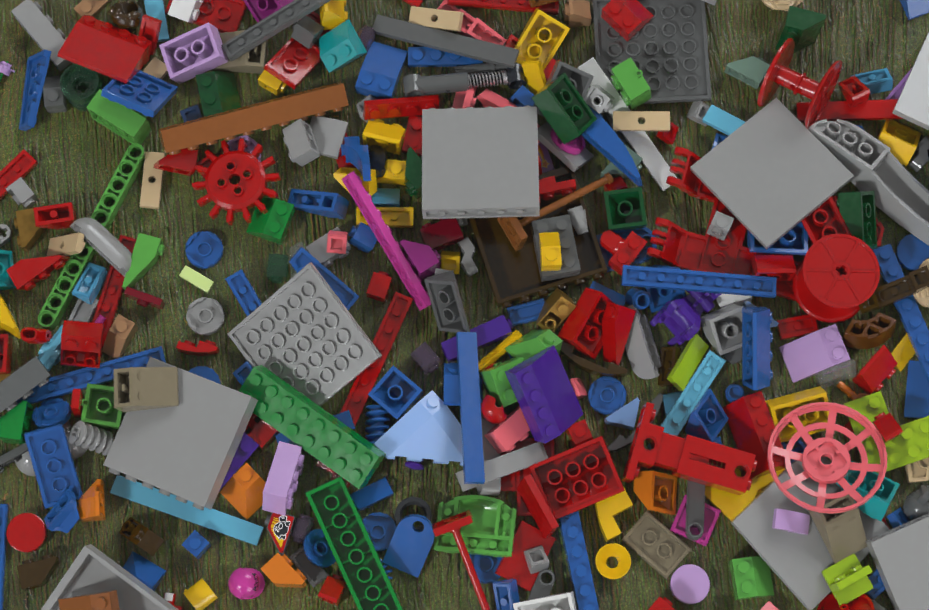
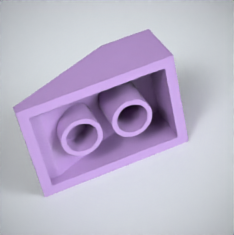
M836 324L817 330L779 347L793 383L844 365L850 360Z

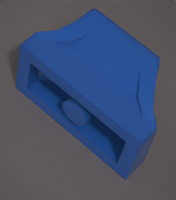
M68 489L45 516L44 521L47 529L69 533L78 522L80 516L74 492Z

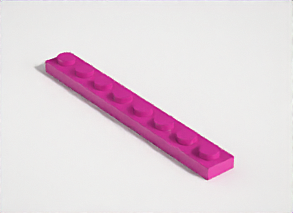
M354 171L342 178L343 183L419 311L431 305L428 292L424 290L419 276L411 268L409 259L402 253L400 244L393 238L390 227L383 221L380 210L374 206L371 195L364 189L361 178Z

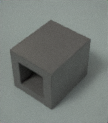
M306 15L293 24L292 29L294 30L291 37L310 49L319 41L324 27Z

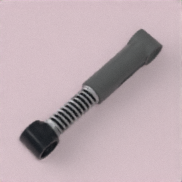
M515 64L514 69L506 67L505 71H497V73L494 71V73L488 72L487 74L484 72V74L478 73L477 75L476 73L469 75L467 72L432 76L409 74L403 78L405 97L461 92L469 90V87L472 88V86L475 88V86L482 87L484 85L485 87L487 85L488 87L493 84L494 86L495 84L497 86L504 84L510 89H519L522 85L526 86V78L522 65Z

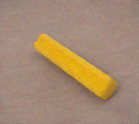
M515 330L478 362L479 372H482L489 364L495 363L507 352L505 348L521 338L522 334Z

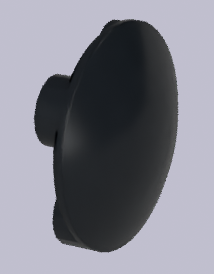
M372 145L368 147L370 169L376 170V178L383 177L386 172L384 166L387 150L380 145Z

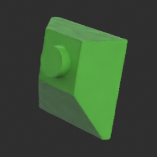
M550 329L531 330L507 346L505 350L512 357H523L525 361L551 345L555 346L559 355L563 340Z

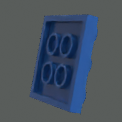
M139 70L127 84L112 79L102 89L101 96L153 118L177 93L178 86Z

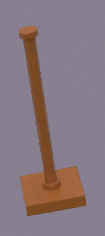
M609 172L604 174V177L540 209V216L524 217L520 220L517 217H498L497 220L515 251L523 248L528 238L523 226L607 183H613V177Z

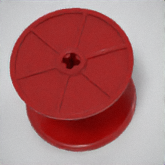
M789 38L777 52L765 75L759 91L757 105L759 107L765 106L772 99L780 85L793 91L794 95L801 94L812 100L805 118V127L809 129L812 124L818 121L833 94L841 73L842 61H835L827 70L821 82L806 76V73L800 74L788 68L795 48L794 40Z
M848 234L824 236L809 248L805 258L796 268L792 284L795 299L802 310L816 320L837 323L850 319L860 311L859 305L867 301L875 292L880 279L879 262L873 250L864 241Z

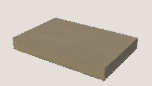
M648 511L642 515L621 540L665 579L691 551L687 544Z

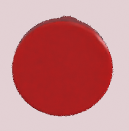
M19 514L8 524L6 531L7 540L17 551L23 553L38 551L47 537L46 524L35 514Z

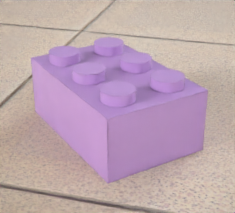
M209 22L159 45L169 77L178 84L196 77L195 75L203 74L229 62L221 46L223 43L218 28Z
M279 441L263 490L262 510L285 516L287 509H291L293 493H296L299 481L297 480L299 475H302L305 455H302L301 446Z

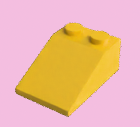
M536 8L514 49H519L516 62L522 64L524 61L540 60L544 71L570 28Z

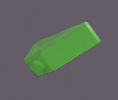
M142 233L138 234L131 256V267L126 272L122 285L124 291L126 287L133 288L154 266L159 256L163 255L165 245H163L161 238Z

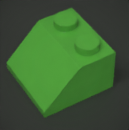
M760 556L737 558L729 561L735 601L774 596L770 567Z

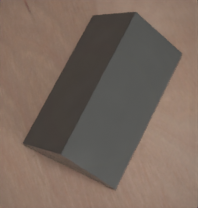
M453 270L425 278L439 331L470 332Z

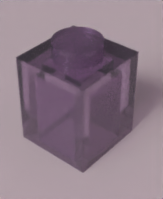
M426 342L410 354L411 359L425 375L428 372L433 373L439 368L440 358Z

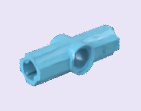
M63 325L59 327L50 341L42 345L38 353V359L48 371L61 360V333Z

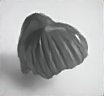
M921 485L919 490L913 491L906 497L903 509L910 520L929 513V485Z

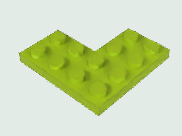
M881 391L843 404L858 411L872 423L875 421V416L883 412L886 415L889 413ZM929 416L900 425L903 433L885 443L887 451L886 472L929 458ZM848 417L853 432L857 436L865 428L853 418ZM870 435L862 441L867 453L868 464H880L877 445Z

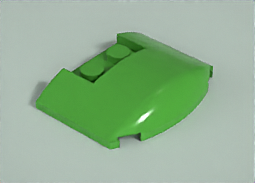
M482 495L457 496L445 504L444 502L439 503L437 522L470 509L473 523L465 525L460 529L469 554L512 557L517 515L515 508H510L499 499ZM447 532L435 537L434 550L452 554L460 553L452 533Z

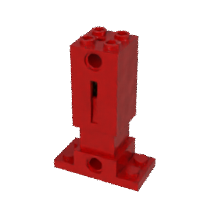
M646 402L642 406L621 481L629 483L633 479L635 480L640 471L639 466L648 469L652 466H658L673 471L672 476L732 494L742 495L750 490L752 479L749 478L751 472H754L757 466L755 454L688 434L682 438L663 432L664 427L651 424L656 414V410L653 409L654 404ZM644 441H647V442L650 443V445H651V449H650V450H648V449H646V448L644 447V445H643V444H644ZM736 468L741 472L740 477L735 473Z

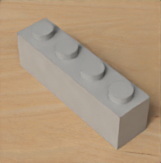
M23 1L11 11L42 51H52L50 60L61 72L72 63L57 56L65 42L64 38L66 36L60 28H54V22L48 14L46 16L43 15L41 12L43 9L37 1Z

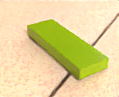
M695 334L689 340L667 378L679 391L685 389L709 347L698 334Z

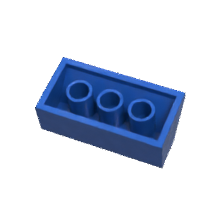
M766 307L742 308V384L752 390L769 387L770 381L773 379V372L770 369V362L773 360V353L770 350V343L773 340L770 323L773 321V316L770 309Z

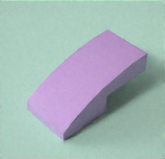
M776 508L774 509L772 529L808 535L810 515Z

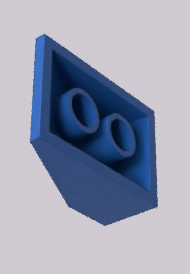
M372 41L355 85L356 93L364 96L371 94L376 99L394 98L408 51Z

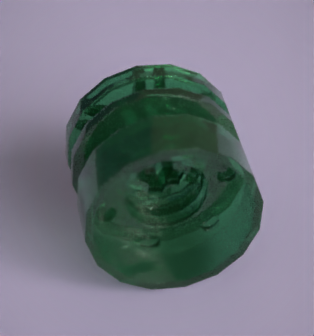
M73 64L65 69L60 78L61 91L70 104L79 111H88L86 108L99 89L102 90L105 87L97 72L78 64Z

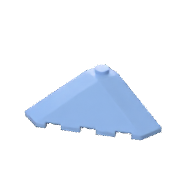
M433 390L373 444L386 453V459L394 460L395 456L406 457V461L421 462L422 459H432L433 463L448 464L449 461L460 462V466H463L461 424Z

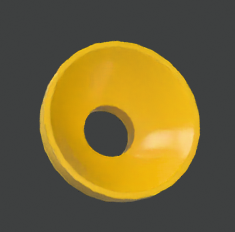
M610 543L599 549L595 557V565L603 577L619 579L629 571L631 557L625 547L616 543ZM609 557L617 559L618 565L616 568H609L606 561Z

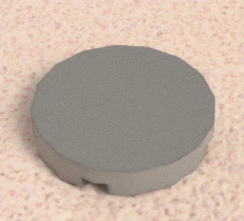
M207 297L194 300L189 305L186 314L189 327L199 335L216 333L222 327L225 319L222 305L217 300Z

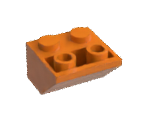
M277 553L260 568L276 587L305 588L307 586L305 582L306 576L298 568L294 570L291 567L293 563L285 554L281 556Z

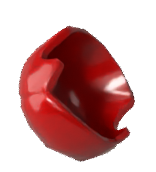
M485 395L481 402L482 417L490 423H503L508 418V415L504 413V407H497L495 405L496 398Z

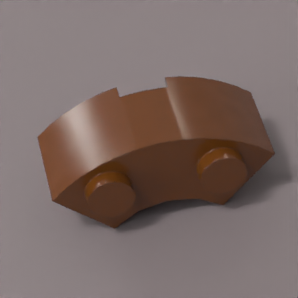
M880 312L869 320L860 321L852 319L844 333L843 343L845 347L852 349H870L880 346L895 333L896 319Z

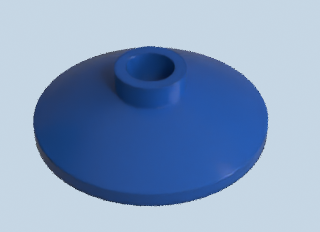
M322 529L312 530L306 535L303 547L309 561L318 567H329L336 561Z

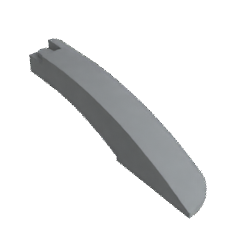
M827 119L812 124L808 130L854 175L851 182L860 191H874L875 205L908 232L929 245V190L902 166L890 152L891 148L848 121L840 119L827 121Z

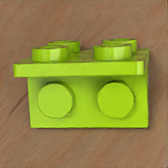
M851 554L821 571L839 606L847 604L873 589V585L867 576L873 572L869 565L862 567L855 554Z

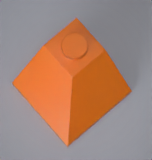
M246 462L230 478L220 493L248 520L262 507L263 490L266 482Z
M639 471L638 477L634 480V492L647 510L675 515L677 477L657 471Z

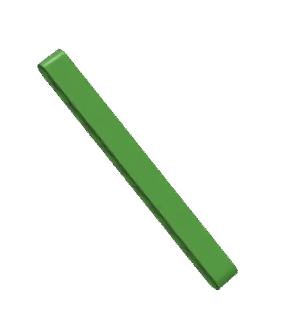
M133 143L127 148L91 216L95 220L103 216L106 217L105 222L101 224L107 230H109L144 164L145 150L138 143ZM135 151H141L140 156H132ZM125 168H133L130 173H124ZM117 184H124L121 190H115ZM109 200H114L115 204L113 206H106ZM86 241L83 250H88V254L85 257H80V253L70 255V259L65 264L38 315V323L43 329L50 331L56 329L74 296L72 295L73 289L87 264L92 262L97 253ZM75 266H78L79 271L75 274H72L71 269ZM65 283H70V288L63 291L62 286ZM61 300L59 307H53L54 301ZM52 317V322L45 325L44 319Z

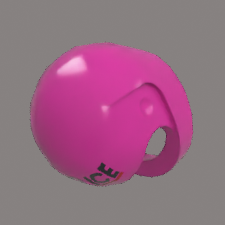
M239 567L230 575L228 586L230 592L239 599H253L263 592L265 581L263 575L258 570Z

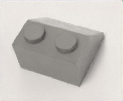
M731 304L700 317L704 334L719 356L742 347L743 306Z

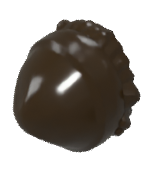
M127 1L115 3L108 11L111 21L115 26L120 29H126L130 33L141 24L143 9L134 1L131 3Z

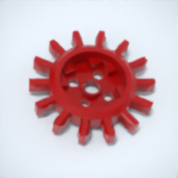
M240 138L237 151H230L229 145L223 140L221 141V148L224 154L216 157L212 151L208 149L205 151L207 158L212 161L209 168L202 165H195L194 167L199 174L206 175L205 181L192 183L194 190H207V194L200 197L197 203L200 207L205 206L211 201L215 203V206L209 213L213 220L223 209L227 211L226 222L228 225H233L235 212H243V218L247 223H251L249 209L256 206L260 212L266 214L268 212L265 204L260 202L263 196L266 195L276 199L278 197L276 191L267 188V182L280 181L279 173L266 174L265 172L266 168L276 162L272 156L262 162L257 159L263 151V147L259 143L249 154L245 152L246 141L244 138ZM230 164L234 165L232 169H228ZM246 172L251 173L249 177H244V174ZM233 176L240 177L238 184L230 183ZM220 181H225L224 185L219 186ZM236 189H242L239 194L235 193Z

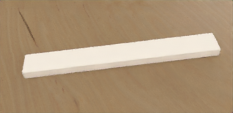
M594 57L577 68L594 76L590 87L598 84L614 97L612 101L613 106L608 111L612 119L613 111H630ZM621 131L636 154L643 158L642 163L660 189L665 191L672 186L666 183L667 177H677L669 171V165L646 132Z

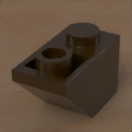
M129 517L119 531L122 536L151 556H154L165 541L132 517Z
M53 554L42 556V560L34 562V559L22 561V565L17 566L21 589L27 591L45 586L60 563L59 558L53 557Z

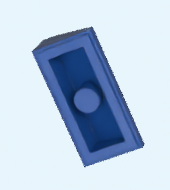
M386 477L351 494L359 512L394 495Z
M507 579L493 582L496 609L514 610L513 603L520 602L517 580Z

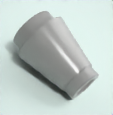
M582 205L567 210L577 235L589 232L585 209L583 210Z

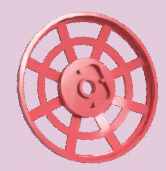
M810 403L792 410L776 425L768 445V466L778 488L797 505L819 513H843L865 504L879 490L887 469L885 443L875 425L858 411L837 403ZM829 411L827 422L814 423L805 427L798 418L810 412ZM837 413L853 418L865 429L856 436L847 428L835 424ZM789 422H792L797 432L790 439L786 449L776 447L775 442L780 432ZM818 429H826L825 437L815 440L808 433ZM834 431L844 434L850 441L843 445L841 442L833 439ZM870 435L877 445L880 464H868L867 453L862 441ZM800 437L807 444L803 454L792 451L794 444ZM854 447L858 448L861 463L850 462L849 451ZM773 454L785 457V467L790 479L783 483L780 482L776 474ZM828 457L832 463L828 465L823 464L821 458ZM791 459L802 462L804 469L802 473L795 476L791 467ZM848 470L860 471L857 480L852 485L844 478ZM879 472L874 487L865 497H862L856 489L863 482L866 473ZM810 477L819 483L818 492L807 488L801 482ZM837 482L844 489L837 493H826L827 484ZM796 485L806 494L817 498L816 506L800 501L787 490ZM849 494L856 501V503L843 508H824L825 499L841 498Z

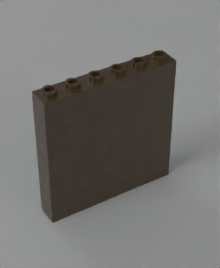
M567 166L539 175V180L555 176L556 183L575 179V191L580 189L575 173ZM562 194L555 195L554 198L549 200L541 198L540 209L565 196H562ZM583 197L537 219L569 215L567 210L581 205L583 210L585 209L589 232L577 235L572 225L581 270L579 275L541 282L531 232V223L523 226L528 238L523 248L515 251L497 220L498 217L468 218L497 308L502 307L505 309L513 306V303L518 301L525 303L532 300L531 297L537 295L544 297L549 295L550 291H554L557 288L564 291L573 284L580 286L585 284L586 280L592 278L594 281L604 278V275L607 273V267Z

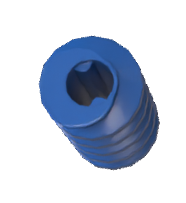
M380 405L366 406L369 412H366L365 416L370 419L366 420L365 424L370 427L365 428V432L369 434L365 436V439L372 444L386 433L384 432L385 429L390 428V426L384 424V422L390 420V418L385 417V414L388 412Z

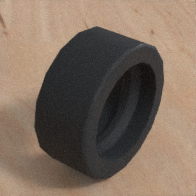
M419 497L406 498L395 509L397 525L402 520L403 510L409 505H418L423 509L427 519L431 521L432 518L430 506ZM423 523L420 526L415 527V529L423 530Z

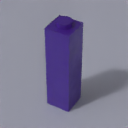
M501 315L470 329V332L477 333V351L507 338L512 334L511 329H513V325L509 318L506 319L504 315ZM456 336L441 342V349L448 363L457 360Z

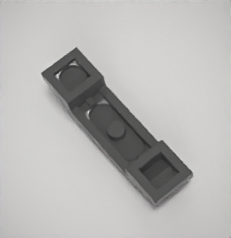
M661 393L651 402L654 404L653 409L656 410L655 417L662 403L663 395ZM635 431L627 439L620 434L608 447L609 452L613 453L631 445Z

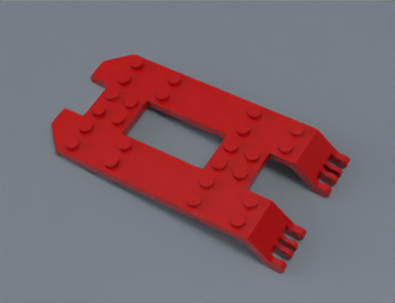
M675 147V155L683 156L687 160L685 162L676 158L672 159L671 164L675 166H670L669 171L681 175L682 178L678 179L668 176L666 183L676 186L691 197L713 202L712 211L705 236L686 231L670 220L657 217L655 225L665 227L668 230L667 233L657 229L653 230L652 235L660 238L651 237L650 242L662 246L663 249L661 251L649 247L647 255L656 257L672 267H679L681 270L752 275L751 259L757 252H750L749 248L742 246L747 228L690 170V167L700 160L701 157L689 149ZM832 196L833 200L835 201V203H836V205H837V198H838V197H837V196ZM716 211L734 218L724 241L707 234ZM876 218L877 248H879L885 228ZM794 261L795 266L797 268L800 262ZM793 278L790 282L777 281L776 296L796 301L792 286Z

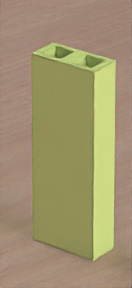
M186 265L179 275L206 293L214 285L212 280Z

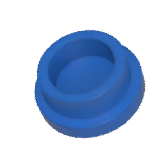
M731 384L725 390V397L731 403L744 396V390L738 384Z

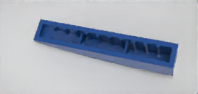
M589 106L597 119L581 136L638 187H641V176L624 143L604 120L603 115L594 111Z

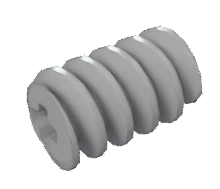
M83 421L77 422L72 427L68 436L70 444L74 442L76 446L82 444V448H89L90 451L95 450L96 453L102 452L104 456L108 455L114 440L112 432L99 429L88 423L85 424Z

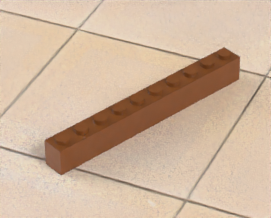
M337 82L159 128L158 131L163 151L174 155L180 153V149L188 148V150L199 148V145L203 143L212 145L218 143L217 140L222 138L231 140L236 138L235 135L243 133V136L253 134L254 130L260 128L261 131L272 129V125L279 124V126L290 124L291 120L302 119L304 121L310 115L315 114V117L325 115L326 111L333 110V112L344 110V106L349 104L344 83Z

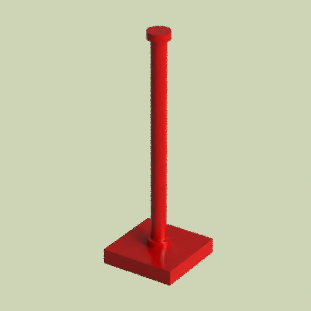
M470 509L433 523L435 537L447 532L453 534L482 610H490L460 532L461 527L473 523Z

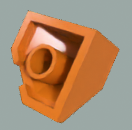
M97 479L78 500L77 510L81 522L106 520L104 481L102 479Z

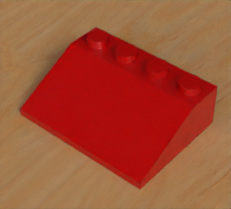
M84 15L76 22L57 56L127 84L149 61L153 41L148 40L144 36L130 33L126 29L117 28L111 23L97 20L93 16Z
M603 436L529 466L536 485L556 520L625 491Z

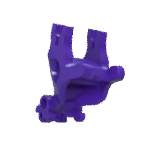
M687 291L689 294L685 297L666 302L649 323L653 327L657 323H663L674 335L667 343L671 347L677 343L681 345L686 340L693 338L699 331L702 312H709L714 308L715 304L713 301L721 294Z

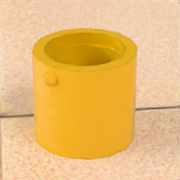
M203 578L189 589H185L183 593L196 610L205 609L218 598Z

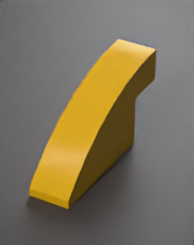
M626 490L595 503L597 520L606 542L621 534L613 516L633 506Z

